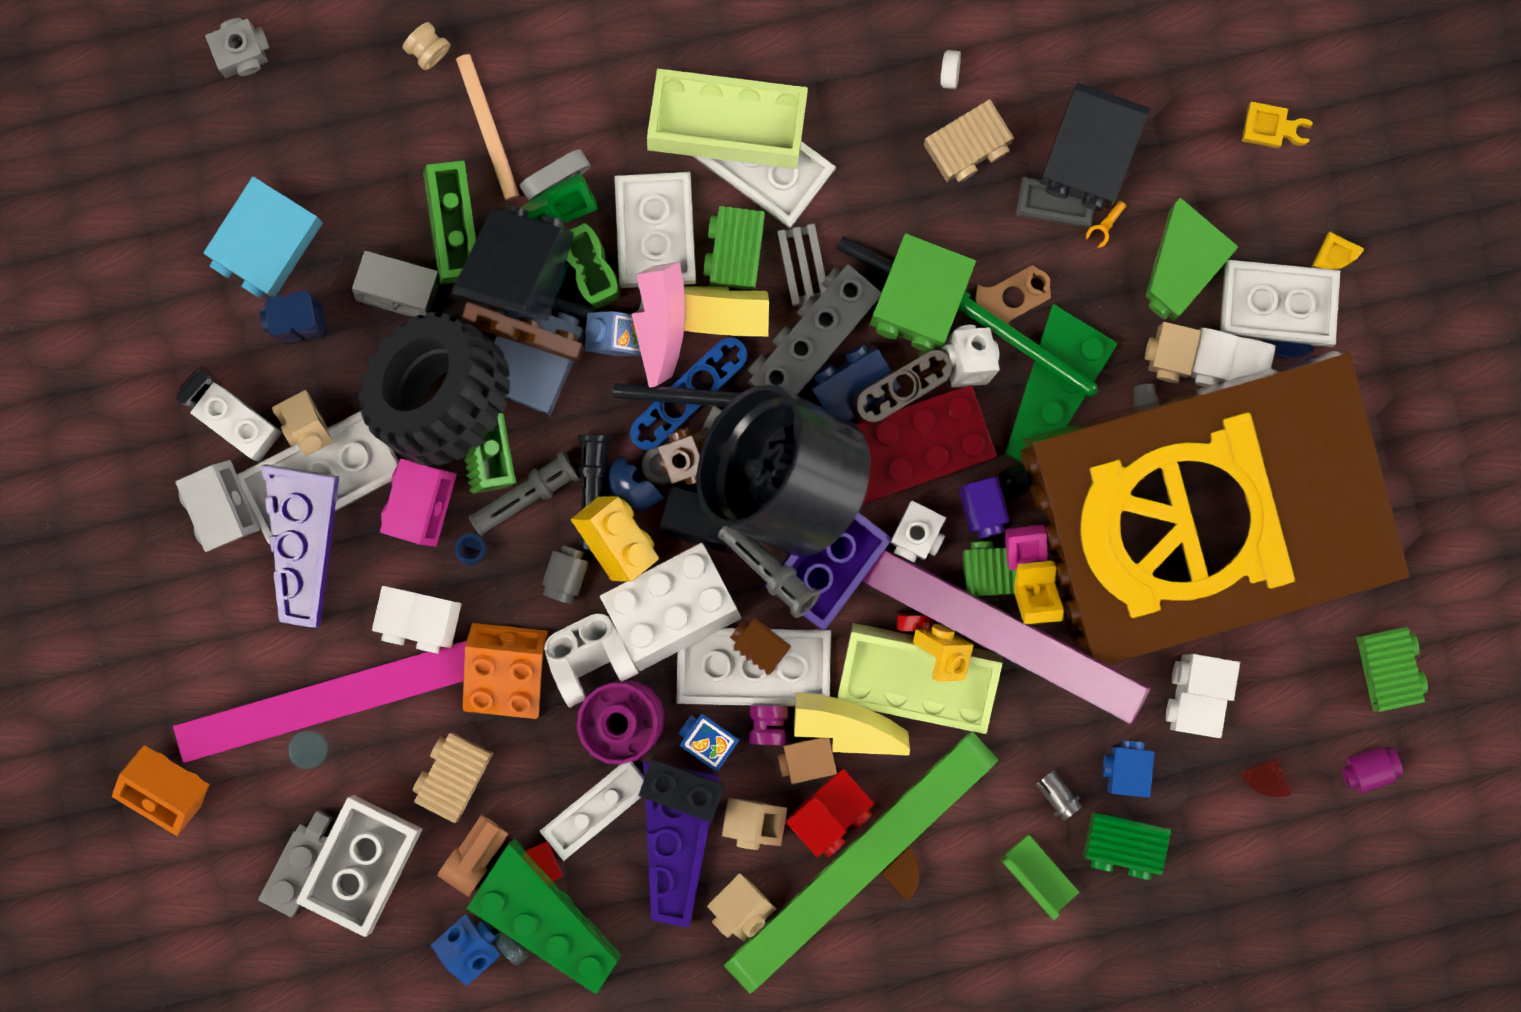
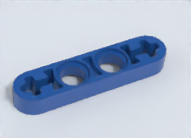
M725 338L719 341L671 387L694 389L692 386L693 376L697 372L706 371L714 379L710 390L719 391L745 366L747 351L744 344L735 338ZM724 347H727L729 350L737 347L740 350L737 353L739 362L735 365L730 361L721 368V371L727 375L720 379L717 371L706 363L712 358L717 365L724 357L721 351ZM654 402L632 424L630 430L631 440L640 450L649 451L659 447L669 438L668 434L677 431L703 405L686 404V411L681 417L671 418L664 411L666 402ZM658 410L661 418L672 426L665 431L661 424L654 432L657 438L654 442L651 443L649 440H645L641 443L638 440L641 435L638 428L643 424L646 427H651L657 421L651 414Z

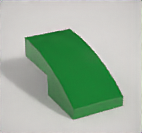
M581 173L544 191L522 207V209L529 211L527 218L540 221L541 215H546L563 220L564 223L598 210L597 201Z

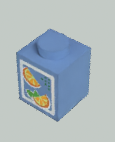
M614 311L587 313L585 351L617 357L642 356L632 315Z

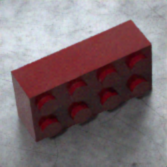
M972 384L899 409L880 421L855 424L864 434L870 452V477L862 505L993 461L997 457Z

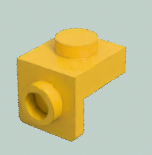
M1054 561L1024 563L1017 566L1014 594L1024 625L1062 621L1064 609L1055 585L1056 565Z
M934 624L932 628L915 630L913 643L936 657L932 674L934 680L937 682H948L966 679L974 644L958 636L953 629L943 624Z

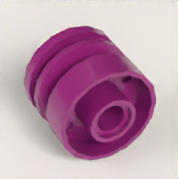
M619 679L598 687L585 698L578 711L577 731L582 745L593 757L605 763L622 765L639 759L657 744L664 731L665 713L661 700L650 687L637 680L626 679L621 682ZM616 712L625 715L627 718V730H622L616 725Z

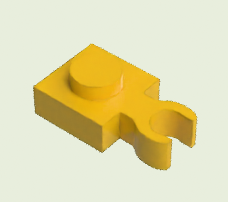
M1250 102L1248 104L1242 141L1279 148L1282 145L1283 138H1286L1297 146H1304L1310 139L1299 137L1296 133V128L1299 126L1310 128L1313 123L1305 118L1295 121L1286 120L1287 108Z

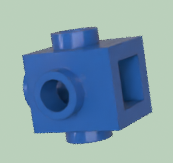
M466 914L431 944L445 969L466 986L501 956V953L493 943L497 936L492 929L482 920L476 924Z

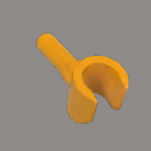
M1118 201L1099 225L1092 226L1087 231L1086 240L1093 230H1101L1105 235V239L1097 248L1103 247L1109 240L1108 231L1125 209V203Z

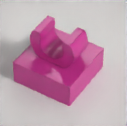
M1031 525L1005 530L1006 563L1009 570L1017 569L1019 564L1047 561V532L1044 525Z

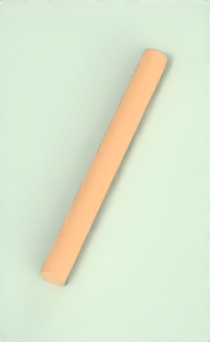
M462 55L456 61L506 201L515 199L520 194L471 55Z

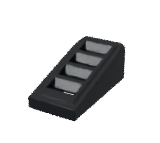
M201 365L178 388L176 399L181 404L193 409L213 382L220 386L223 385L216 376Z

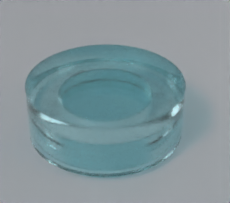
M310 730L302 731L291 739L288 746V754L290 760L297 767L312 769L320 766L327 758L328 744L320 733Z
M501 931L496 934L495 944L511 963L519 966L529 957L528 952L521 944Z

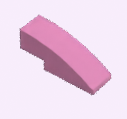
M680 262L654 265L636 274L644 307L632 313V318L649 387H656L673 376L680 354L685 321L684 283Z

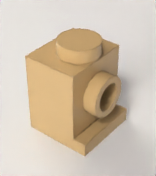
M306 390L272 407L274 414L282 424L281 429L291 446L298 444L300 451L306 457L333 443L320 410Z

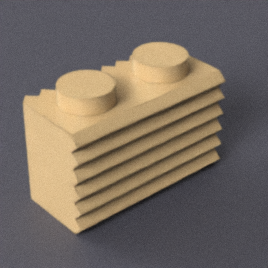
M989 99L925 138L924 146L945 181L949 182L956 178L960 183L974 175L978 171L975 165L988 158L993 163L1010 152L1008 145L1012 143L1014 137Z
M449 733L447 739L440 736L430 757L435 759L429 773L422 771L412 790L418 794L414 803L453 823L459 822L493 753L455 733Z

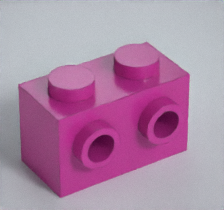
M400 458L399 465L392 474V490L388 503L384 506L381 513L382 526L380 533L419 545L437 547L457 473L433 466L419 465L416 462Z

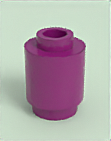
M1379 746L1347 757L1346 766L1342 767V774L1348 788H1355L1359 794L1394 783L1396 777L1403 775V769L1399 756L1392 746L1385 749L1383 746Z

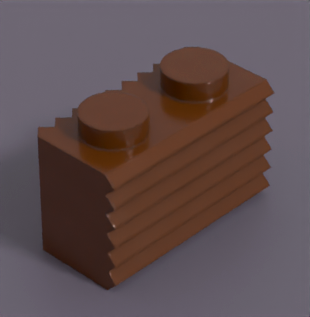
M755 617L750 624L743 619L730 636V639L736 642L733 645L734 651H740V656L746 655V661L752 660V664L758 665L759 670L765 669V675L773 672L792 647V645Z

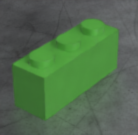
M464 160L428 164L423 172L436 265L439 274V285L456 283L476 241Z

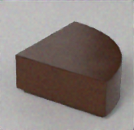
M909 847L881 872V875L908 902L917 890L920 875L918 862Z

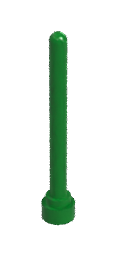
M965 289L956 313L962 311L985 328H990L991 332L1086 396L1091 397L1097 393L1098 386L1096 383L971 300V294L966 292Z

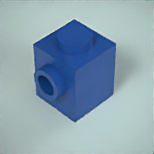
M1122 740L1121 747L1111 746V754L1104 755L1102 775L1103 777H1108V793L1150 798L1154 751L1144 750L1145 742Z

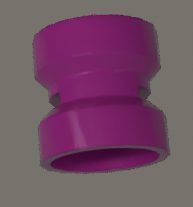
M750 705V717L754 721V727L750 731L749 744L787 745V732L784 730V721L788 718V706Z

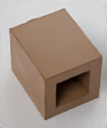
M817 737L783 745L785 753L778 754L782 777L790 776L792 784L837 774L829 738Z

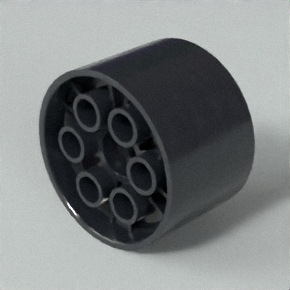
M775 385L755 386L734 398L723 409L710 428L702 446L697 466L696 485L698 498L706 515L724 527L789 555H813L833 544L847 530L857 515L869 483V447L862 431L851 421Z

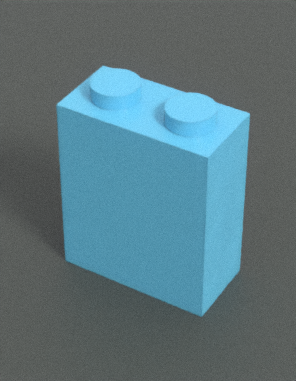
M252 177L203 253L213 260L209 267L228 279L232 273L244 279L245 281L241 287L261 299L264 293L271 297L276 296L323 222L314 214L255 177Z

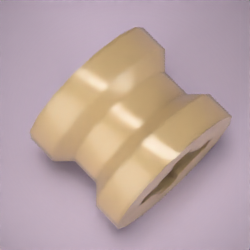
M426 22L410 34L402 48L408 55L414 54L418 58V64L423 70H428L443 58L451 44L445 38H439L435 34V28L429 22Z

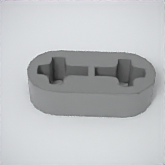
M578 149L526 178L520 184V188L528 201H531L558 183L579 173H585L591 165L583 151Z

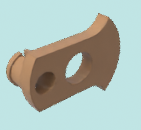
M1032 265L993 287L987 288L978 284L975 302L1008 324L1013 319L1051 299L1050 278L1047 273ZM1034 278L1040 279L1043 282V289H1034L1031 286V280ZM1015 287L1021 290L1024 302L1020 307L1010 308L1004 304L1002 296L1007 288Z

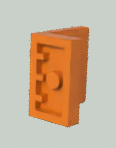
M472 623L465 646L463 710L465 712L537 719L540 711L544 646L547 641L548 631Z

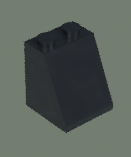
M1077 82L1067 102L1040 179V184L1047 186L1045 191L1057 198L1066 199L1069 195L1080 199L1084 207L1095 211H1103L1104 208L1110 210L1117 199L1150 108Z
M506 205L505 211L491 208L454 285L452 293L549 321L574 232L562 228L564 221L557 218L541 215L540 221L527 218L528 210Z

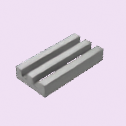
M815 224L801 228L795 227L786 231H777L792 306L804 304L810 296L818 300L826 290L821 285L826 277ZM803 235H809L820 293H813L802 240ZM793 237L806 293L805 296L801 297L798 296L787 242L788 238Z

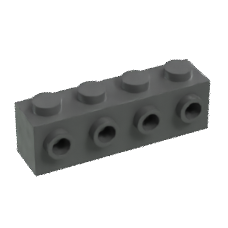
M849 264L842 271L835 267L821 283L826 290L819 299L816 300L810 296L797 312L802 317L793 329L786 325L772 341L777 348L769 358L761 354L749 368L748 372L753 376L748 381V384L752 387L775 385L798 395L880 298L882 292Z

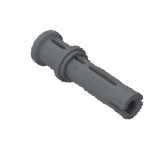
M563 451L557 453V458L541 469L537 470L534 468L530 470L528 474L529 479L501 495L481 510L469 515L468 518L477 533L482 537L486 532L514 516L540 498L549 500L553 497V492L571 480L574 482L580 480L577 471ZM520 498V499H518L517 501H515L514 503H512L511 505H509L508 507H506V508H504L503 510H501L500 512H498L497 514L493 515L495 512H497L498 510H500V509L503 508L504 506L508 505L509 503H511V502L514 501L515 499Z
M724 526L720 530L718 537L729 545L745 563L767 582L768 592L772 596L778 595L791 608L790 612L795 618L803 616L813 607L820 593L815 588L810 589L796 576L797 571L792 566H783L757 540Z

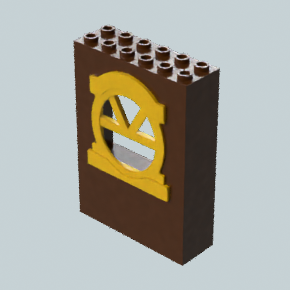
M1328 351L1023 439L1025 448L1020 449L1023 466L1026 472L1030 471L1033 474L1036 484L1030 486L1032 499L1036 509L1040 508L1044 513L1046 522L1040 523V525H1044L1047 532V545L1054 549L1056 559L1050 560L1054 561L1056 565L1055 580L1056 582H1061L1066 592V595L1061 597V603L1066 618L1071 619L1076 629V632L1071 633L1073 646L1106 665L1410 578L1350 352ZM1179 461L1206 462L1223 469L1240 484L1244 490L1249 507L1251 521L1245 544L1230 564L1209 577L1177 462ZM1161 468L1171 506L1133 497L1130 492L1143 477L1153 470ZM1122 511H1128L1176 523V526L1140 563L1135 564L1127 554L1121 539L1120 516ZM1182 543L1191 581L1170 582L1154 577L1153 571Z

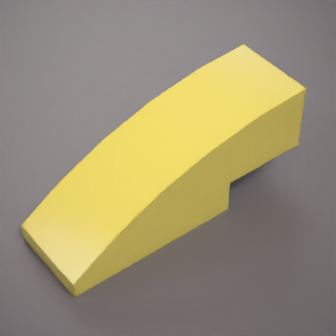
M684 286V331L717 335L768 337L769 297L767 291H729L728 286Z
M796 692L795 736L832 738V752L909 755L908 731L892 720L869 708L843 699L821 694Z

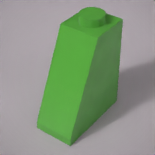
M1181 198L1169 210L1145 295L1151 301L1148 306L1153 312L1163 319H1167L1169 316L1173 321L1183 313L1238 248L1235 243Z

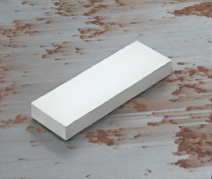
M632 761L619 765L540 830L541 834L564 861L641 798L638 794L644 781V775Z

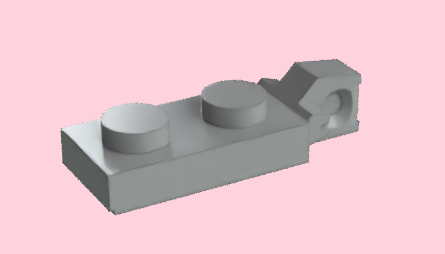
M319 810L315 812L308 827L299 824L297 830L290 837L258 901L291 918L295 916L300 907L296 901L328 838L324 834L333 817Z

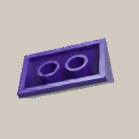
M858 512L847 530L826 549L809 556H793L788 554L782 565L792 566L797 571L796 576L810 589L815 588L820 593L816 603L803 616L825 631L892 538Z

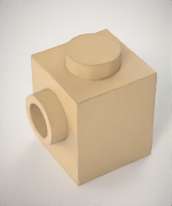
M1163 322L1158 326L1156 338L1150 337L1146 347L1145 359L1150 360L1148 370L1157 372V379L1172 383H1179L1180 378L1186 379L1192 372L1201 331Z
M728 798L722 836L737 839L736 846L746 849L759 850L760 844L781 846L787 808L758 801Z
M740 873L707 906L716 916L712 921L713 924L727 938L734 934L742 941L759 933L765 925V920L776 910L773 904L757 887Z

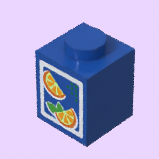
M703 713L698 719L691 715L678 733V735L684 738L679 746L716 772H718L740 740Z

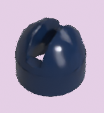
M472 533L462 535L455 544L457 559L466 566L479 564L486 554L483 539ZM463 548L480 554L473 556L461 553V550Z

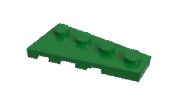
M1052 304L1039 345L1094 382L1118 343L1055 304ZM1034 361L1005 454L1023 464L1020 455V449L1025 448L1023 439L1067 427L1086 395Z

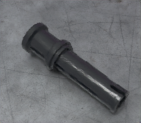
M578 435V441L581 442V465L577 467V473H579V477H582L581 510L597 497H605L606 477L609 476L610 467L607 466L608 443L612 441L611 435ZM580 536L579 549L590 550L582 536Z

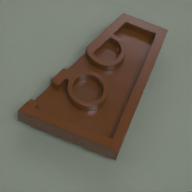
M467 302L462 317L478 330L578 363L580 362L584 347L581 343L576 342L577 335L560 329H556L555 333L540 329L541 324L523 317L515 320L504 316L505 312L486 305L480 307Z

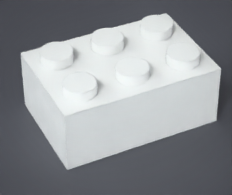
M703 543L646 571L632 582H625L600 595L633 663L639 671L742 619Z
M355 795L348 797L296 903L364 937L368 936L373 932L423 828Z

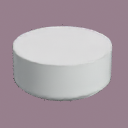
M947 50L944 52L941 70V86L943 88H957L961 59L960 51Z

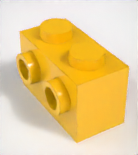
M597 497L570 520L611 581L632 582L659 560V557L653 550V540L645 531L638 527L632 518L634 516L633 510L626 501L619 497Z

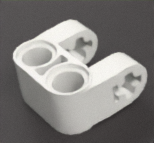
M604 614L590 615L554 633L548 638L544 646L551 673L569 708L584 701L586 698L578 679L579 677L611 662L621 682L639 673L611 620Z

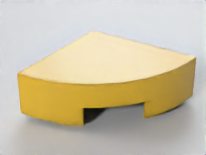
M1329 232L1311 268L1342 269L1355 261L1364 248Z

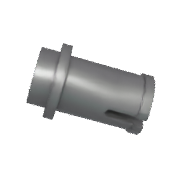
M1053 770L1035 785L1057 811L1054 815L1056 817L1060 815L1065 821L1082 807L1078 802L1080 797H1074L1056 774L1057 772Z

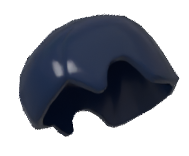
M622 455L613 461L609 470V486L614 497L623 499L632 510L638 511L647 509L663 500L664 494L660 487L655 483L652 484L650 481L641 482L640 477L643 470L636 468L634 465H629L626 456Z

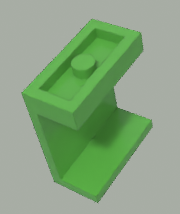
M905 233L874 311L870 326L875 327L876 332L886 338L897 339L899 336L912 342L911 345L920 351H941L976 260Z

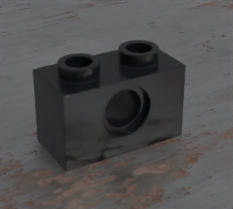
M652 758L638 796L711 823L725 784Z

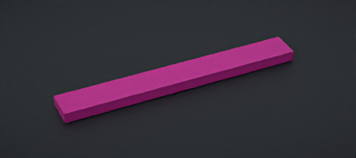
M467 641L453 644L451 648H440L439 653L425 652L175 725L173 729L183 763L464 682L465 646Z

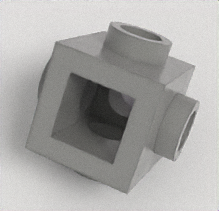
M241 18L230 19L220 25L221 29L205 35L217 68L225 78L239 74V76L253 74L260 70L261 64L268 62L264 50L269 49L266 36L262 28L255 29L248 18L245 20Z

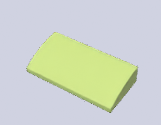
M657 69L647 134V150L798 169L808 87Z
M856 623L852 624L838 699L858 704L876 712L983 734L987 733L1003 664L1002 655L992 651L973 648L965 680L937 682L932 678L936 657L913 643L914 635Z

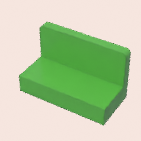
M1026 834L999 858L1053 920L1060 916L1057 912L1080 893L1029 834Z

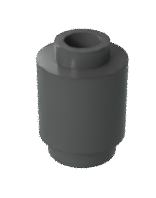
M562 545L560 552L552 551L542 585L545 586L543 596L572 604L574 596L579 594L589 561L582 559L584 552Z

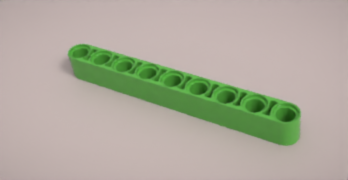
M971 731L775 914L759 933L741 946L723 966L751 994L987 773L999 759Z

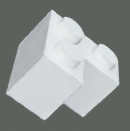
M1195 654L1182 655L1181 662L1175 661L1172 683L1177 684L1175 699H1169L1166 709V721L1171 722L1170 730L1221 738L1227 700L1234 701L1240 662Z

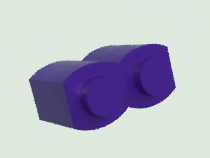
M999 477L970 483L958 489L970 534L978 532L979 539L1001 534V532L1005 531L1003 525L1009 523L1010 519Z

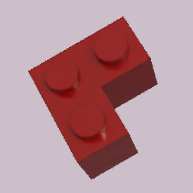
M842 768L788 815L786 823L817 858L823 852L829 857L845 843L842 836L851 824L857 829L873 815L869 808L874 803Z

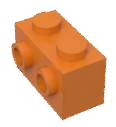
M144 745L119 774L112 797L178 836L201 807L210 784L203 781L198 775L188 772L168 760L163 754L155 752Z

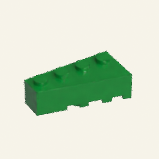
M515 838L508 844L467 907L469 911L594 994H597L622 955L590 919L586 918L579 911L564 891L562 892L524 851V847Z

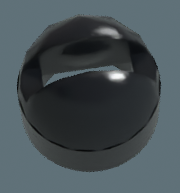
M1020 465L1011 466L1001 471L999 481L1004 493L1013 499L1025 494L1032 485V480L1029 478L1031 475L1030 471L1026 472L1024 466Z

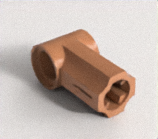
M481 815L459 848L456 847L437 876L467 897H470L488 871L487 865L493 856L496 855L509 833L494 821Z

